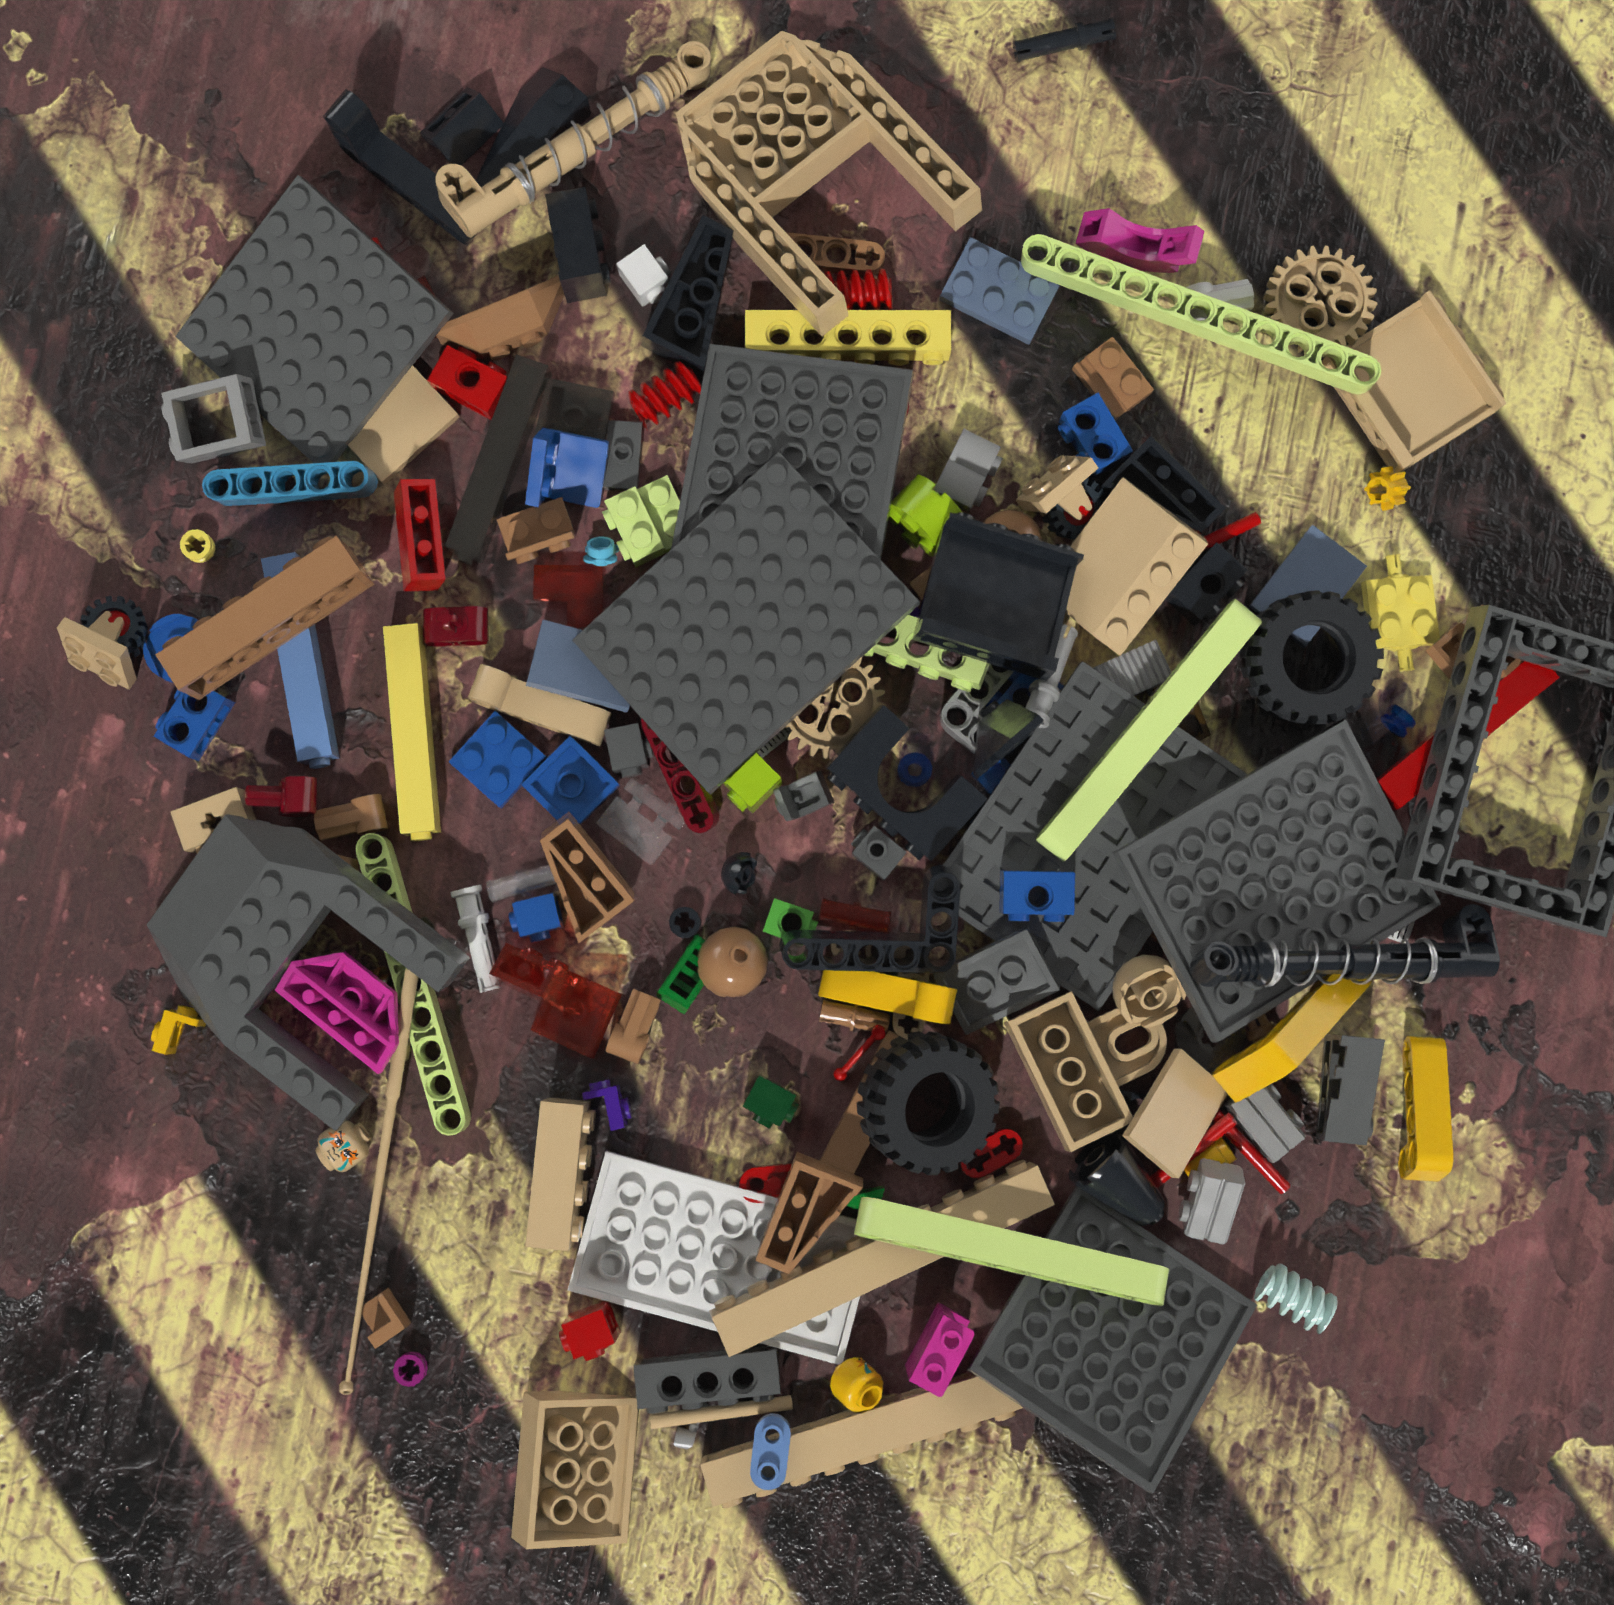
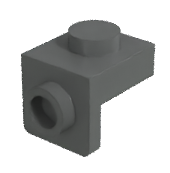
M822 771L814 772L789 785L773 790L776 797V808L786 821L800 819L835 803Z

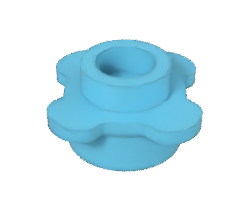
M599 536L591 538L585 547L587 555L583 556V560L585 563L595 566H607L615 563L618 560L617 555H615L619 552L618 545L614 544V540L609 537Z

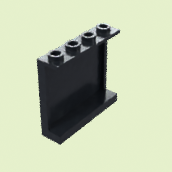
M950 513L941 528L912 640L1046 681L1057 669L1059 658L1055 657L1076 567L1083 560L1084 554L1074 552V549L1068 545H1052L1043 542L1040 537L1033 534L1021 535L1008 531V528L1002 524H986L977 521L972 515L967 513Z

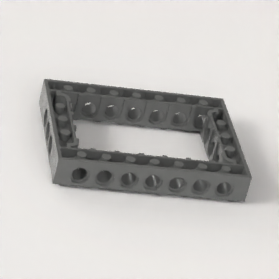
M1492 605L1471 607L1394 878L1585 934L1607 937L1614 912V711L1564 888L1539 884V880L1509 875L1501 869L1474 865V861L1450 858L1454 842H1458L1460 837L1457 831L1464 807L1469 805V800L1466 799L1473 774L1477 773L1479 769L1476 763L1483 739L1488 737L1489 732L1486 731L1492 706L1497 704L1499 698L1496 697V692L1502 671L1507 669L1506 656L1614 688V643Z

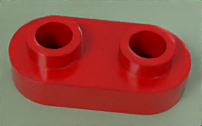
M792 1163L750 1167L742 1174L739 1188L755 1191L751 1188L750 1182L753 1178H761L764 1186L756 1192L778 1198ZM744 1197L747 1201L752 1203H764L758 1200Z

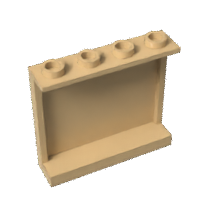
M1430 290L1417 302L1359 337L1353 346L1350 344L1346 346L1376 358L1380 363L1381 375L1372 388L1366 393L1358 395L1334 387L1387 467L1393 466L1394 473L1403 472L1490 417L1506 404L1501 387L1496 382L1491 381L1484 370L1485 366L1482 359L1477 354L1472 353L1465 342L1466 339L1463 331L1458 326L1453 325L1446 314L1444 303L1438 297H1434ZM1326 356L1322 360L1324 367L1328 369L1337 368L1333 358ZM1354 369L1357 379L1364 382L1369 381V374L1364 369Z

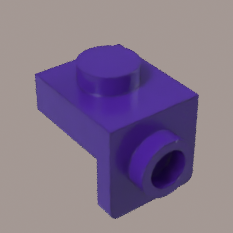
M610 1079L590 1083V1091L582 1093L583 1100L604 1096L610 1130L622 1129L628 1126L626 1119L632 1118L631 1107L628 1097L622 1099L620 1084L611 1086Z

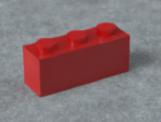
M400 479L394 490V502L404 592L438 591L446 579L435 479Z

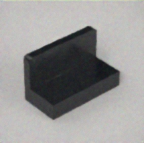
M466 87L420 134L428 144L438 148L450 164L462 166L502 127L503 121L480 92Z

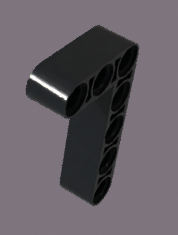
M345 89L323 115L340 148L351 159L462 244L468 246L476 235L471 238L468 237L443 207L437 191L436 174L380 131L368 106L350 90ZM457 191L458 200L460 202L463 200L462 194L459 191Z
M943 865L932 866L926 871L922 888L920 933L790 930L780 939L779 947L782 958L787 966L797 970L946 972L954 965L956 958L960 898L959 881L953 872ZM941 877L949 878V886L945 890H933V885L937 879ZM936 913H947V919L943 924L937 926L931 924V919ZM794 943H802L806 946L804 952L799 956H792L787 953L788 948ZM829 944L841 946L839 953L833 957L823 955V950ZM905 945L911 948L910 953L905 958L898 959L893 956L895 950L900 946ZM863 946H875L876 949L872 956L863 958L858 955L859 950ZM939 946L945 948V953L941 958L936 960L929 958V953L933 948Z

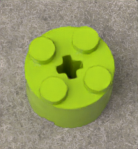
M917 475L891 501L888 520L896 526L899 525L904 530L901 536L912 548L916 549L920 546L924 552L933 557L944 521L950 513L962 511L945 492L940 495L932 490L936 485L934 482L922 475Z

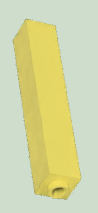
M418 623L383 626L400 834L410 836L411 841L431 840V834L441 833L423 628Z

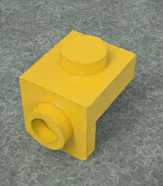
M178 1005L177 1010H164L161 1022L158 1021L152 1031L151 1041L154 1044L151 1051L164 1055L175 1054L185 1024L201 1027L206 1026V1023L201 1017H198L197 1012L191 1007Z

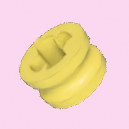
M198 529L190 530L182 536L180 549L191 561L204 563L213 557L215 543L204 531ZM195 539H198L200 542L205 541V545H201L204 548L201 553L190 551V548H194L191 543Z

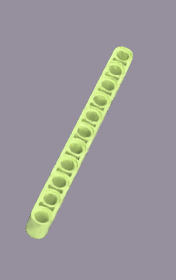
M1036 234L1027 238L1023 244L1021 264L1024 270L1031 275L1352 394L1366 393L1381 375L1380 363L1376 358L1059 240ZM1039 249L1045 253L1046 257L1037 261L1030 258L1028 253L1031 250ZM1065 261H1072L1077 265L1078 269L1070 273L1064 271L1060 265ZM1104 273L1110 278V282L1103 285L1098 284L1094 281L1093 275ZM1137 285L1142 290V294L1136 297L1131 296L1125 291V287ZM1164 296L1169 297L1173 300L1175 306L1169 309L1163 308L1159 305L1157 299ZM1195 308L1201 309L1206 313L1207 318L1202 321L1196 320L1191 316L1190 311ZM1227 320L1234 321L1239 326V331L1235 333L1226 331L1223 327V322ZM1260 332L1268 334L1272 343L1268 345L1259 343L1255 334ZM1292 344L1299 345L1304 351V356H1293L1289 352L1288 346ZM1328 356L1333 358L1337 368L1328 369L1324 367L1321 357ZM1354 369H1364L1369 374V381L1364 382L1357 379Z

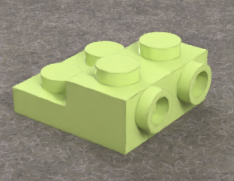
M668 475L638 489L634 486L604 501L607 510L602 511V514L610 531L617 528L622 540L616 543L625 561L632 559L636 568L671 550L680 500Z

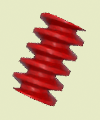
M866 269L863 279L860 278L858 270H853L850 280H847L844 271L841 270L836 281L833 280L830 271L825 272L826 277L844 295L847 310H853L855 304H858L860 310H866L868 303L872 304L874 310H880L882 303L886 304L888 310H892V283L885 269L879 270L877 279L874 278L871 269Z
M677 361L675 363L676 374L666 368L663 370L664 381L656 375L651 377L653 388L642 382L640 384L641 395L633 389L628 391L630 404L647 431V419L658 425L659 412L667 418L671 417L669 406L673 405L676 409L682 411V398H685L690 404L695 403L693 392L696 391L700 394L702 385L689 366L686 367L683 363Z

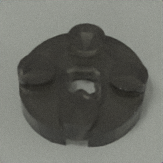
M1193 1006L1183 1012L1174 1026L1173 1033L1176 1049L1184 1050L1208 1072H1214L1224 1061L1242 1051L1244 1040H1246V1029L1243 1026L1221 1041L1216 1042L1217 1044L1213 1047L1209 1043L1203 1044L1201 1038L1204 1036V1027Z

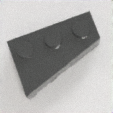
M1326 1034L1324 1036L1316 1139L1367 1145L1368 1138H1371L1373 1133L1372 1112L1385 1043L1384 1039Z

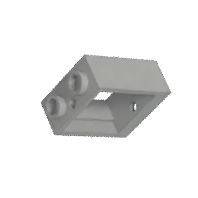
M234 374L161 393L163 399L162 414L166 422H168L171 436L169 438V447L176 461L193 464L266 446L252 378ZM227 390L237 437L193 447L184 401Z

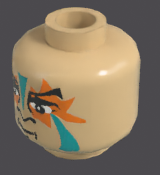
M347 1120L337 1131L330 1127L322 1132L318 1137V1147L315 1148V1151L322 1164L329 1171L335 1169L338 1172H346L368 1156L369 1147L367 1142L371 1140V1137L360 1122L354 1125Z

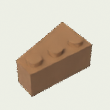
M567 812L541 832L540 842L554 880L558 885L563 904L570 917L579 944L634 901V891L570 812Z
M796 1152L758 1247L755 1261L790 1274L819 1240L822 1233L837 1219L845 1206L863 1188V1178Z

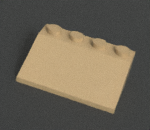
M1122 477L1070 545L1074 552L1084 554V558L1076 567L1065 613L1095 638L1121 656L1208 545L1207 540Z
M567 1391L524 1392L512 1539L525 1549L627 1543L638 1415L636 1396Z

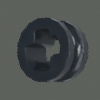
M679 907L670 915L669 926L676 936L691 938L700 930L701 919L692 908ZM687 912L689 913V918L695 920V925L693 929L688 927L689 932L683 933L681 932V927L676 925L675 921L677 917L682 918L681 913Z

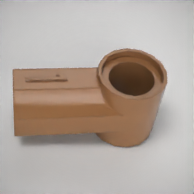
M381 794L366 795L354 798L348 804L316 810L314 824L319 839L323 841L355 833L357 835H365L387 830L388 825Z
M633 989L620 1023L617 1022L612 1031L606 1052L639 1064L649 1041L650 1035L648 1032L659 1009L661 999Z

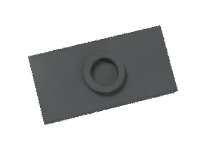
M608 420L607 441L609 442V451L603 486L604 490L626 491L634 486L638 489L643 435L642 422Z

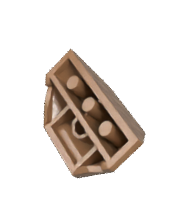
M559 275L446 322L436 335L439 342L445 346L449 345L456 350L459 346L464 347L483 361L490 359L492 361L501 360L507 357L511 350L518 347L529 348L541 342V338L548 335L564 298Z

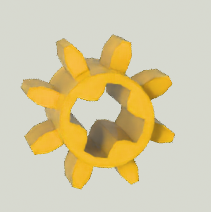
M1393 466L1382 467L1380 472L1370 473L1369 477L1371 480L1368 482L1367 487L1364 488L1370 499L1369 504L1381 503L1382 511L1393 509L1394 505L1405 504L1404 496L1411 489V486L1408 485L1407 480L1404 478L1406 473H1394Z

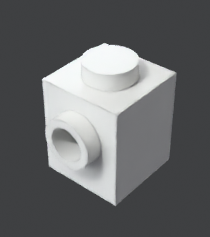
M644 244L616 263L620 277L642 307L649 302L654 304L660 301L669 283L668 275L671 274L662 258L659 256L655 259Z

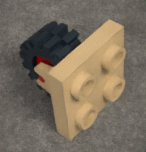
M1061 455L1047 466L1049 471L1040 479L1036 477L1023 486L1021 489L1023 494L1016 501L1025 511L1046 513V516L1042 517L1043 522L1049 523L1047 528L1051 532H1056L1057 536L1075 540L1105 501L1102 495L1106 493L1103 488H1097L1098 483L1088 480V477L1098 469V466L1091 457Z
M105 596L106 603L102 604L100 599L94 601L95 609L89 605L85 609L86 615H82L80 619L82 625L64 617L57 630L68 662L80 671L86 672L88 669L98 674L105 683L116 687L120 685L130 690L137 678L129 654L132 653L136 658L140 654L138 647L143 649L144 642H146L145 639H148L149 636L145 616L139 606L136 608L135 602L130 599L126 603L122 596L117 597V602H113L112 596Z

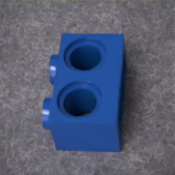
M1099 392L1064 411L1059 419L1060 425L1058 430L1067 444L1072 443L1077 452L1075 456L1091 457L1098 466V469L1090 475L1092 479L1125 462L1133 452ZM1079 417L1088 418L1092 423V428L1087 430L1081 429L1076 424L1075 419ZM1096 446L1105 447L1109 452V458L1100 459L1096 457L1093 448Z
M177 689L174 695L176 701L169 712H164L156 723L157 731L153 737L188 758L199 761L235 702L214 690L206 695V707L201 711H196V698ZM187 724L189 728L188 736L184 740L178 741L176 737L178 728L181 725Z

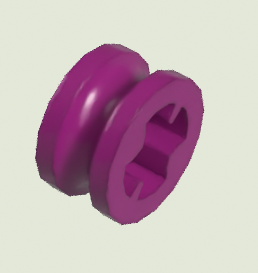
M406 1352L394 1364V1377L403 1386H415L426 1376L428 1363L426 1358L419 1352ZM409 1360L415 1361L414 1366L418 1365L420 1369L412 1378L406 1376L407 1371L405 1373L402 1371V1366H405Z

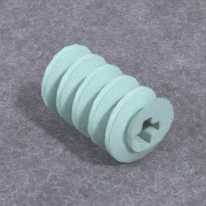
M1281 1263L1276 1266L1271 1265L1265 1271L1254 1295L1256 1301H1259L1265 1294L1268 1295L1266 1306L1270 1309L1277 1302L1281 1303L1278 1314L1282 1316L1290 1309L1293 1310L1291 1317L1293 1323H1297L1302 1317H1305L1303 1328L1307 1331L1315 1324L1318 1325L1317 1334H1321L1330 1323L1337 1309L1338 1302L1335 1295L1332 1293L1325 1294L1324 1289L1318 1285L1313 1287L1312 1281L1306 1278L1300 1280L1298 1273L1295 1271L1288 1272L1287 1267Z

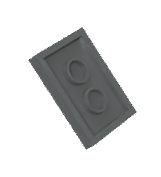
M1028 926L955 960L954 965L946 972L933 973L938 985L957 989L953 1013L966 1035L1060 991V985Z

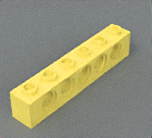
M745 310V348L839 361H855V363L870 365L874 364L875 361H889V364L905 365L909 361H923V364L939 365L943 361H949L951 310H848L849 316L825 335L821 336L823 340L815 345L807 343L805 337L811 333H819L798 310ZM777 333H783L789 339L786 343L778 345L771 341V337ZM850 333L857 340L853 344L846 345L839 340V337L842 334ZM884 333L890 337L891 341L880 345L873 340V337L876 334ZM917 333L922 335L925 341L915 345L910 343L907 337L910 334Z

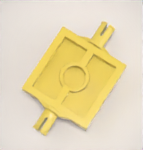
M1393 554L1385 557L1388 576L1383 579L1365 580L1361 583L1364 611L1372 618L1368 624L1371 629L1378 628L1381 636L1380 639L1375 640L1377 649L1384 648L1397 652L1399 672L1415 670L1412 650L1419 646H1430L1440 636L1432 575L1412 577L1402 574L1401 555Z

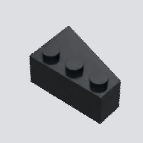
M585 187L545 194L550 227L555 244L554 251L560 270L558 272L559 280L567 303L607 296L605 284L611 283L607 262L601 263L599 252L605 251L601 230H594L593 219L599 218L595 198L588 199Z
M1152 436L1101 486L1106 493L1102 496L1107 498L1121 478L1124 477L1200 535L1226 509Z

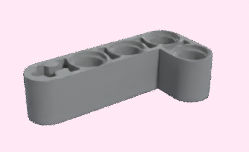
M989 664L982 683L987 689L986 697L976 699L969 692L958 689L942 709L940 714L941 727L971 753L975 754L976 743L973 737L977 732L979 721L983 719L979 713L986 707L996 692L1003 687L1014 671L997 672ZM952 709H959L965 715V722L958 726L951 724L947 720V712Z

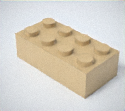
M550 1097L540 1101L525 1247L569 1251L582 1238L585 1217L579 1216L580 1206L583 1205V1202L587 1201L589 1181H583L584 1170L590 1167L592 1158V1145H587V1135L590 1134V1131H594L596 1110H590L591 1101Z

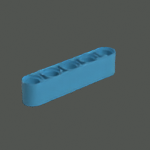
M342 461L218 469L206 474L203 479L202 488L208 498L222 505L240 506L364 498L374 493L378 480L376 474L360 462ZM358 472H363L364 480L362 484L353 487V476ZM329 474L330 483L324 489H319V479L323 475ZM295 476L296 485L292 490L286 492L285 482L288 478ZM261 478L262 487L257 493L253 494L252 484L255 480ZM227 480L228 490L225 494L219 496L218 488L223 481Z

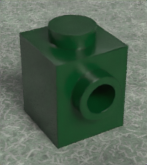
M760 1074L742 1107L755 1113L752 1118L754 1121L771 1129L773 1124L780 1127L783 1120L790 1123L799 1104L794 1102L797 1096L796 1093Z

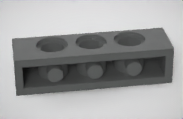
M768 1345L750 1347L731 1357H728L726 1350L636 1359L633 1365L637 1409L646 1408L647 1413L650 1414L668 1411V1406L682 1405V1409L691 1410L703 1407V1402L717 1401L719 1406H728L739 1403V1398L753 1397L754 1402L773 1400L774 1394H781L777 1348ZM739 1368H747L753 1373L754 1378L748 1384H740L734 1379V1372ZM703 1372H712L716 1375L718 1383L712 1388H705L699 1383L698 1377ZM667 1376H676L681 1380L682 1388L677 1392H670L664 1387L663 1380Z

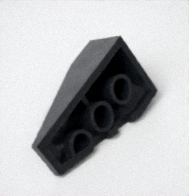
M542 67L519 90L475 181L480 187L484 186L499 176L501 168L505 165H508V163L515 165L520 162L519 155L523 158L527 157L546 144L545 138L551 141L572 127L571 120L575 124L581 125L591 115L588 97L563 74Z
M1008 699L1001 704L994 700L979 713L983 719L977 725L973 775L977 779L1032 735L1044 721L1041 716Z

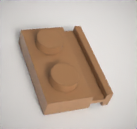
M1113 337L1088 354L1082 361L1077 362L1072 368L1073 372L1092 396L1099 392L1115 421L1154 391L1150 383Z

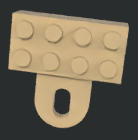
M1072 991L1004 1022L1065 1151L1069 1152L1130 1124L1133 1116L1119 1086L1152 1071L1161 1062L1167 1046L1165 1029L1162 1024L1153 1027H1144L1149 1033V1040L1146 1045L1128 1054L1119 1053L1115 1048L1116 1038L1132 1028L1141 1026V1024L1127 1022L1118 1008L1087 1022Z

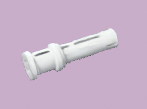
M476 885L450 893L452 898H456L460 915L458 925L461 926V929H465L479 991L482 993L501 988L502 985L498 976L486 926L490 918L488 913H484L479 893L482 891V886Z

